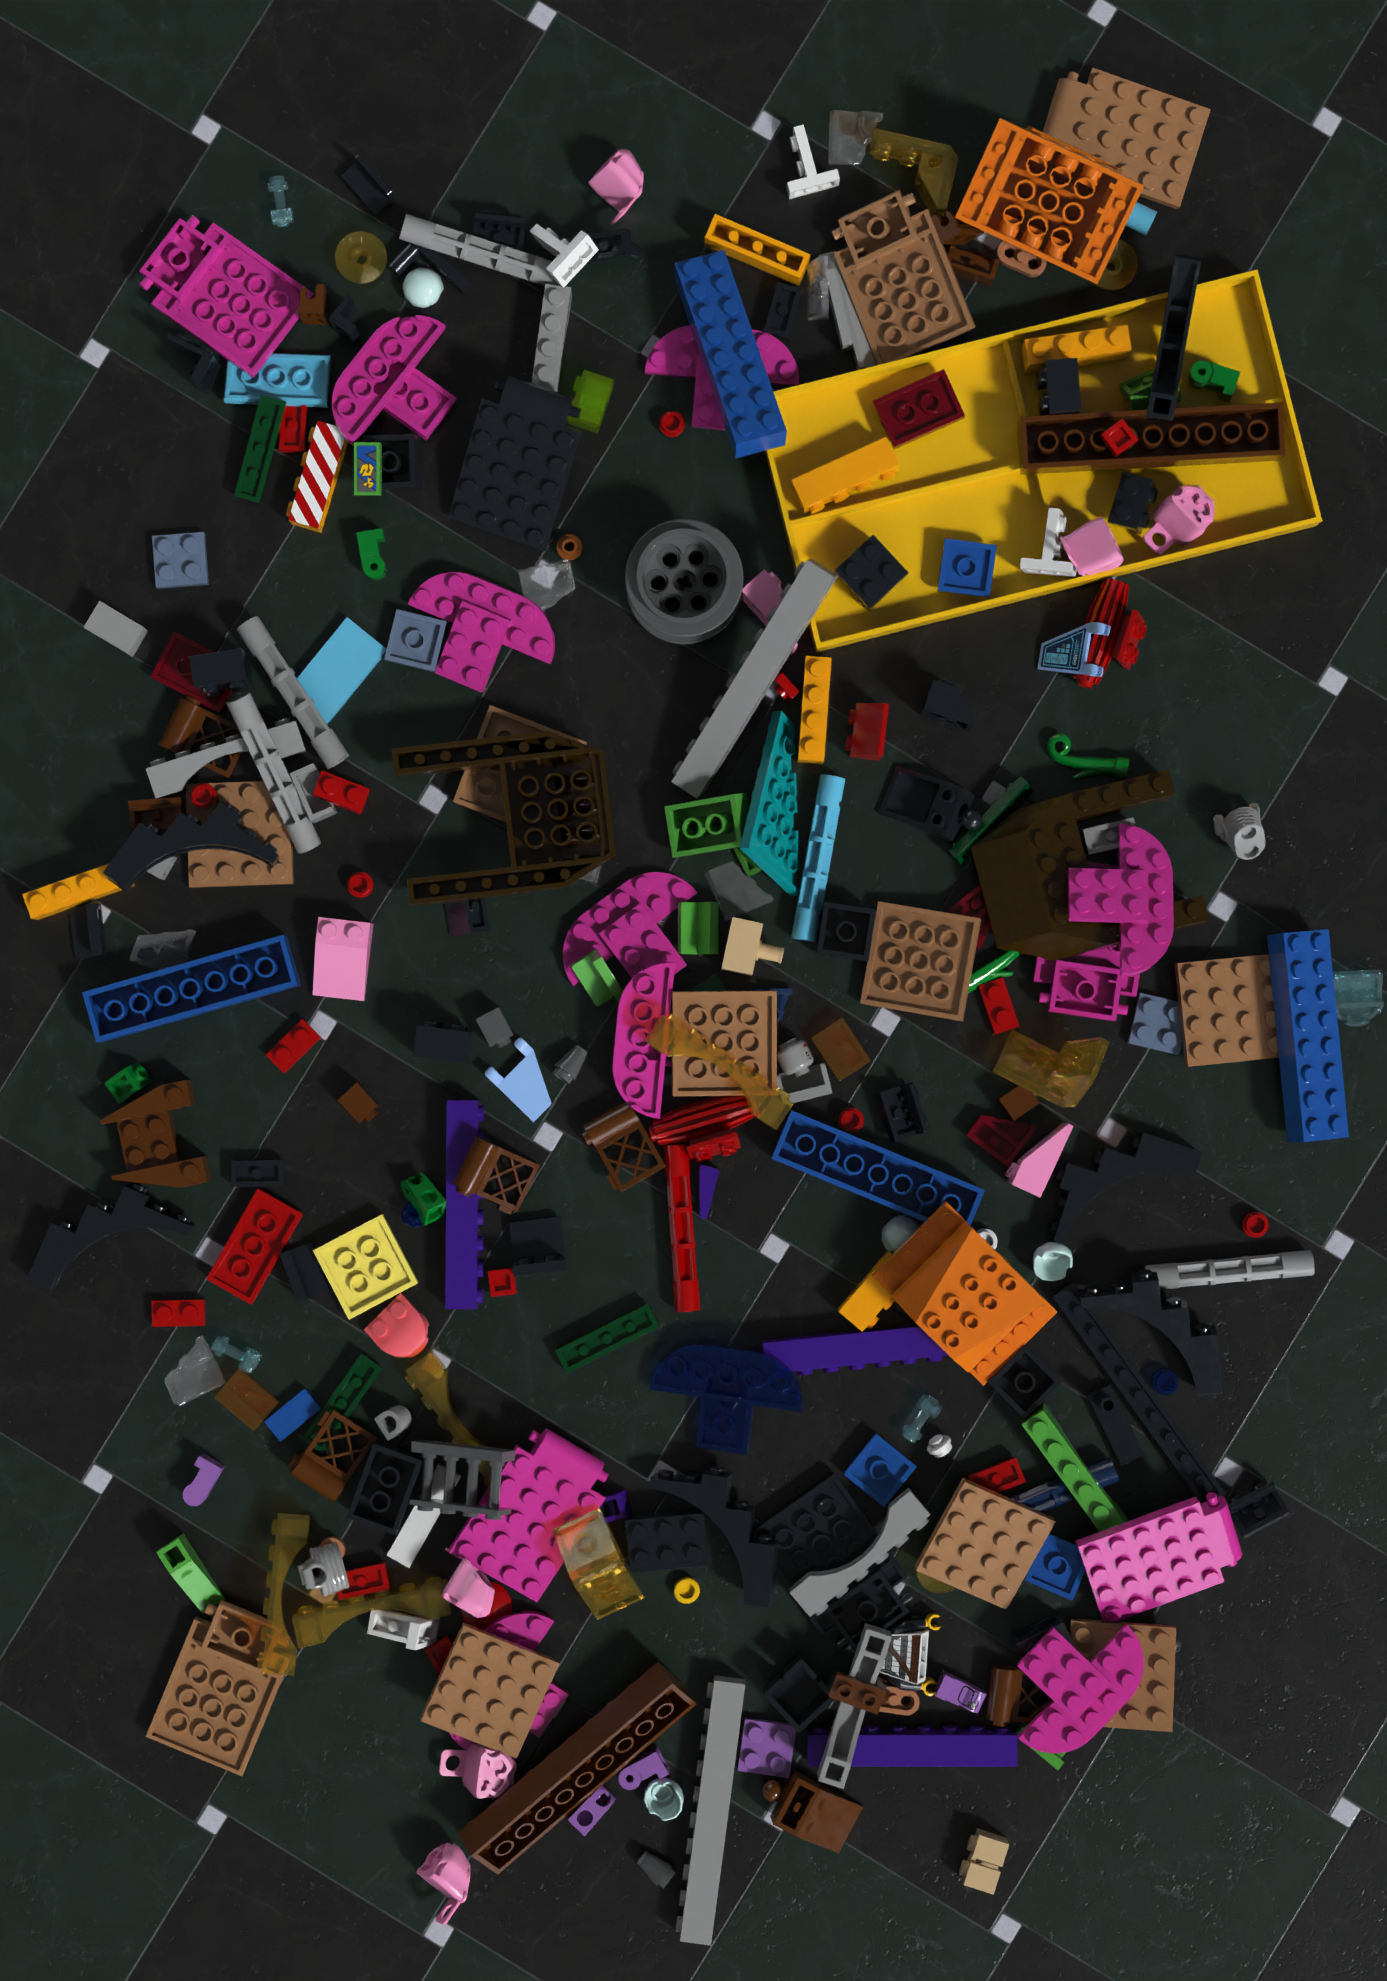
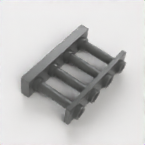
M432 1440L412 1441L411 1452L421 1453L423 1471L421 1497L409 1499V1505L418 1506L417 1510L433 1511V1508H439L440 1513L456 1514V1511H462V1516L478 1517V1514H485V1519L501 1520L502 1515L511 1514V1508L499 1507L501 1469L505 1462L515 1461V1450ZM437 1455L443 1456V1460L446 1461L443 1500L431 1498L433 1463ZM459 1458H466V1463H468L466 1503L454 1501L456 1461H459ZM482 1460L489 1461V1466H491L489 1506L476 1504L478 1470Z

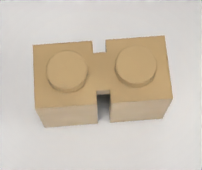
M977 1828L975 1836L971 1835L968 1841L967 1850L970 1851V1855L967 1861H962L959 1870L963 1885L994 1895L1001 1873L998 1867H1003L1009 1847L1006 1837Z

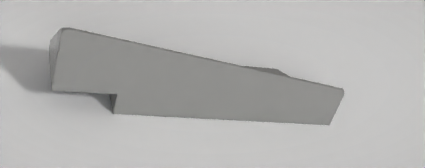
M837 251L820 254L819 260L841 351L852 349L857 370L876 366V359L833 254Z

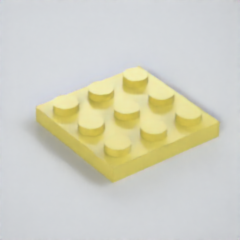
M383 1214L313 1250L348 1319L419 1283Z

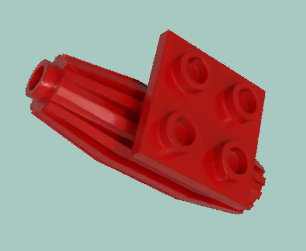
M1110 578L1104 579L1090 606L1085 625L1090 622L1110 625L1108 636L1091 633L1086 663L1102 666L1103 674L1112 657L1127 670L1130 669L1131 664L1136 663L1139 649H1136L1139 639L1144 638L1147 625L1144 624L1145 620L1138 610L1133 609L1131 615L1125 616L1130 586ZM1082 674L1073 675V678L1078 680L1077 685L1092 689V685H1098L1102 678Z
M714 1096L680 1106L660 1116V1119L655 1118L652 1120L653 1125L648 1128L652 1141L658 1140L659 1145L690 1141L687 1151L691 1162L697 1161L700 1164L712 1160L711 1156L718 1154L729 1156L736 1153V1149L741 1148L737 1132H733L731 1129L759 1116L753 1096Z

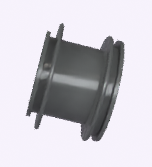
M675 519L661 523L646 532L635 544L629 555L625 570V586L629 606L635 618L644 629L661 640L675 644H694L710 639L731 622L740 605L743 588V568L739 554L732 542L721 531L705 522L693 519ZM697 553L704 560L700 565L695 566L689 562V557ZM667 555L675 556L677 558L676 565L672 567L665 566L663 564L664 557ZM708 575H713L717 578L718 583L714 587H707L704 585L703 579ZM656 578H661L665 581L666 585L662 590H655L651 587V582ZM685 578L689 579L691 587H685L684 590H681L678 581H684ZM697 598L703 599L706 606L703 610H694L691 606L692 601ZM669 600H676L679 602L680 608L675 612H669L665 608V604Z

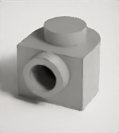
M397 1405L384 1411L374 1420L378 1424L381 1433L389 1441L410 1427L412 1417L407 1408Z

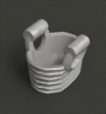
M1251 803L1249 807L1237 808L1231 811L1225 819L1222 815H1215L1213 817L1215 834L1231 847L1237 857L1243 860L1253 859L1259 856L1265 848V834L1261 825L1260 810L1257 803Z
M337 1542L310 1548L311 1558L297 1566L302 1585H305L306 1589H320L324 1598L327 1595L330 1596V1594L349 1588L346 1570ZM318 1567L321 1569V1574L318 1578L314 1579L312 1569Z

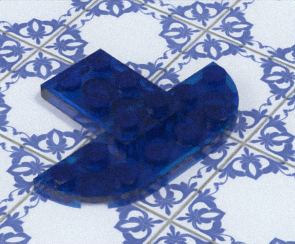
M710 1344L687 1345L673 1351L660 1362L654 1371L649 1387L650 1390L702 1397L696 1447L736 1454H749L754 1405L795 1412L803 1411L802 1391L793 1372L779 1359L758 1351Z

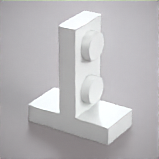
M804 124L794 127L793 136L790 137L792 151L798 152L800 161L796 162L799 176H804V178L787 182L786 190L789 199L839 186L840 177L837 169L817 174Z
M536 224L530 230L540 246L556 257L546 269L557 284L563 288L599 250L588 234L582 230L570 243L564 238L560 241L558 235L549 227L545 230Z
M1049 508L1042 559L1021 558L1020 569L1024 573L1076 577L1077 569L1072 562L1057 561L1058 558L1062 557L1063 544L1060 542L1061 532L1066 530L1067 522L1066 517H1064L1063 512L1059 508Z
M373 1607L371 1608L367 1634L406 1643L407 1649L418 1650L433 1645L437 1641L440 1618L435 1616L420 1618Z

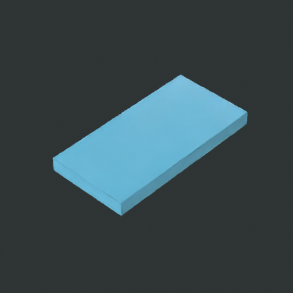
M272 353L254 378L227 360L224 402L258 405L260 396L264 395L287 402L286 406L301 407V405H306L307 407L328 408L332 358L330 355Z
M348 617L297 678L308 697L314 700V706L327 725L378 664L387 650Z

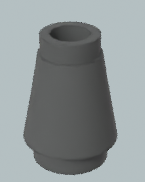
M575 1044L554 1065L555 1069L552 1073L561 1081L570 1084L572 1080H576L588 1053Z
M647 1851L644 1852L637 1862L655 1886L659 1885L663 1889L676 1873L671 1868L673 1865Z

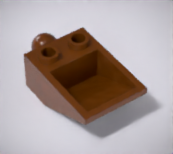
M794 1770L784 1790L781 1784L775 1780L767 1781L762 1788V1794L766 1800L770 1802L778 1801L770 1815L773 1825L798 1838L837 1853L840 1852L863 1809V1805ZM800 1785L804 1787L803 1790L797 1791ZM788 1807H791V1808H792L791 1813L785 1814V1812L787 1811Z

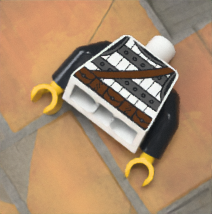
M930 1613L925 1619L923 1617L904 1619L889 1628L892 1638L880 1673L885 1674L886 1679L899 1690L914 1692L923 1690L928 1696L934 1694L933 1690L926 1689L928 1684L937 1683L933 1678L926 1677L929 1630L925 1629L928 1627L932 1630H939L940 1625L931 1626L930 1623L932 1618L940 1617L939 1615Z

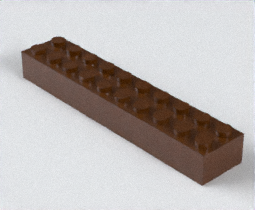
M1283 402L1175 408L1173 421L1146 417L1147 410L1023 416L1017 422L1020 475L1280 461L1286 455ZM1123 419L1138 438V441L1115 457L1100 436Z
M659 1662L650 1667L646 1673L633 1684H630L625 1691L609 1702L597 1715L589 1719L576 1733L569 1736L562 1745L548 1754L541 1763L528 1771L520 1781L510 1787L500 1798L490 1804L486 1810L470 1821L458 1833L470 1855L497 1875L697 1704L683 1682Z

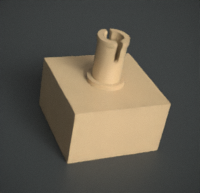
M732 917L721 970L752 976L755 960L758 961L759 958L781 963L785 947L762 943L760 937L763 923Z

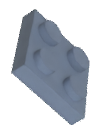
M204 532L152 536L155 584L157 589L209 585L206 537Z
M396 609L384 660L435 673L447 621Z
M1139 993L1127 1043L1179 1055L1182 1045V1033L1178 1002Z

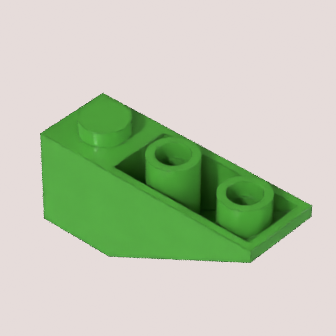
M184 1533L156 1552L170 1575L202 1613H205L209 1603L216 1606L221 1600H225Z

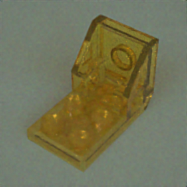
M874 128L869 154L883 161H887L889 158L899 160V163L905 166L919 165L915 187L926 209L930 210L931 215L937 214L945 217L958 162V156L952 147L942 143Z
M1012 1029L1007 1036L993 1072L1062 1108L1076 1107L1094 1082L1110 1041L1102 1037L1067 1041L1060 1051L1056 1052Z
M600 1508L552 1530L568 1574L575 1588L597 1620L644 1599L642 1590L628 1570L620 1548Z

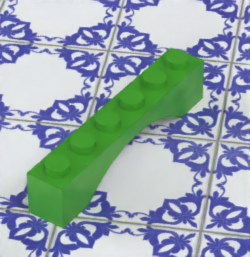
M1044 1402L1026 1419L1022 1417L1024 1429L1099 1532L1130 1521L1119 1505L1105 1492L1088 1470Z

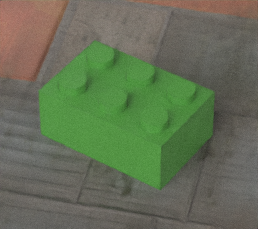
M731 794L664 806L672 857H683L740 847V841L746 824V816L750 808L748 794Z

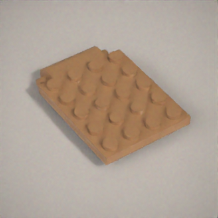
M1095 68L1091 69L1087 84L1078 82L1079 74L1075 72H1069L1067 78H1060L1042 132L1123 169L1122 175L1144 184L1140 197L1174 209L1180 208L1211 109Z
M900 190L839 218L840 227L832 230L835 240L845 237L848 247L833 254L877 365L915 356L976 327L945 248L938 237L931 219L930 210L926 209L912 216L908 206L915 203L916 199L913 193L903 196Z
M221 1600L218 1607L209 1603L205 1610L206 1614L214 1617L212 1622L198 1616L194 1618L146 1737L243 1776L292 1658V1655L276 1649V1646L279 1643L287 1647L291 1637L282 1633L284 1625Z

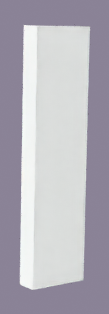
M438 1464L433 1472L431 1498L443 1500L445 1467L441 1464ZM455 1473V1486L461 1478L457 1473ZM414 1506L387 1556L410 1568L440 1515L439 1508H433V1511L417 1510L418 1506Z

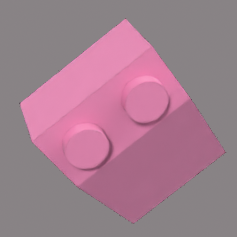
M764 569L742 589L741 599L762 623L767 626L769 623L766 619L774 606L779 607L783 598L780 597L782 593L780 584L782 582L772 571L768 574ZM798 644L792 650V655L796 652Z
M318 917L313 995L365 1001L374 924Z
M1061 1123L1017 1158L1016 1163L1011 1162L1005 1176L1009 1177L1007 1183L1041 1198L1073 1126Z

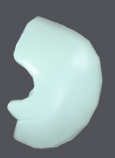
M423 267L410 271L404 279L402 287L405 299L413 306L421 308L435 304L444 289L440 275L433 269Z
M909 1215L893 1217L882 1229V1242L885 1248L894 1253L921 1226L918 1220Z
M1047 1242L1038 1247L1034 1252V1273L1042 1280L1055 1281L1063 1279L1066 1276L1067 1269L1072 1268V1252L1061 1243Z
M665 1777L661 1779L656 1778L645 1788L644 1802L650 1814H655L662 1821L676 1818L682 1811L684 1796L681 1787L675 1781Z

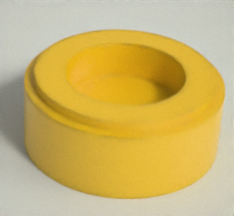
M683 1576L676 1581L674 1595L679 1602L689 1604L694 1602L699 1596L700 1587L693 1577Z

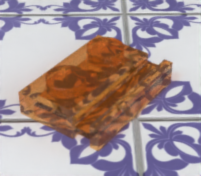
M843 1017L811 1038L839 1082L871 1061Z
M241 1368L236 1371L214 1397L252 1431L257 1429L280 1402Z

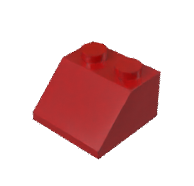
M856 703L855 710L850 709L848 725H853L852 735H847L845 745V750L850 751L849 757L881 760L884 752L889 704Z

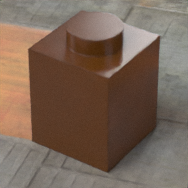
M1022 1081L997 1098L1009 1118L1014 1121L1038 1105L1037 1097L1040 1095L1032 1083L1027 1085L1026 1082Z
M360 1082L355 1083L338 1099L340 1104L358 1123H362L364 1120L368 1123L379 1113L376 1109L380 1104Z

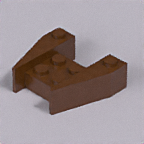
M191 1080L160 1085L100 1120V1125L117 1122L127 1173L111 1176L112 1180L180 1188L212 1181L207 1156L181 1161L171 1110L196 1105Z

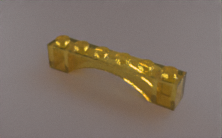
M669 1014L668 1017L664 1015L659 1017L644 1042L665 1056H692L707 1060L720 1067L740 1087L747 1100L751 1114L772 1129L777 1130L794 1104L788 1100L790 1097L788 1093L778 1087L774 1091L767 1086L769 1081L758 1073L752 1076L745 1071L748 1066L736 1058L730 1061L724 1056L726 1051L713 1043L711 1047L702 1041L704 1036L691 1028L689 1032L681 1027L683 1022L672 1014Z
M433 1350L405 1370L408 1374L405 1378L413 1389L418 1387L423 1394L421 1397L422 1402L429 1410L433 1408L439 1417L436 1420L444 1431L449 1429L455 1437L452 1439L453 1443L489 1447L472 1436L456 1415L449 1396L448 1370ZM482 1460V1463L479 1464L478 1472L480 1471L484 1476L485 1480L483 1483L488 1489L490 1486L491 1466H489V1461Z
M278 1513V1519H273L271 1535H276L275 1545H270L269 1561H273L272 1572H267L266 1588H270V1597L264 1599L263 1614H267L268 1617L267 1625H262L260 1636V1641H265L264 1652H259L258 1668H262V1674L295 1676L297 1648L290 1639L284 1625L282 1590L291 1564L298 1553L308 1544L310 1515Z
M434 1577L425 1580L423 1585L415 1586L414 1583H407L399 1586L400 1590L396 1591L382 1590L374 1592L373 1596L364 1597V1595L351 1597L348 1598L349 1601L339 1603L338 1600L324 1602L323 1607L313 1609V1605L298 1608V1612L292 1616L298 1649L324 1643L331 1633L344 1622L369 1611L383 1609L401 1610L415 1614L425 1620L451 1615L454 1610L453 1604L441 1597L448 1581L447 1579L440 1581V1577Z

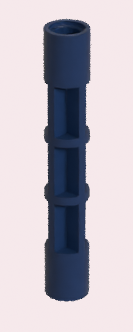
M1110 1457L1086 1466L1102 1488L1119 1482L1118 1474ZM1057 1478L1023 1493L1016 1494L1010 1497V1499L1044 1512L1071 1501L1075 1497L1062 1479Z

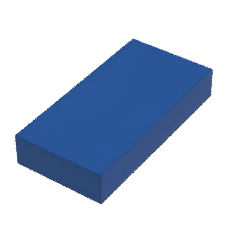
M305 1388L264 1422L281 1442L322 1407Z

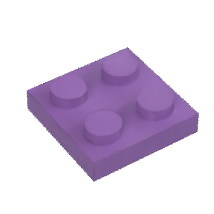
M745 1717L737 1770L789 1778L796 1730L790 1723Z

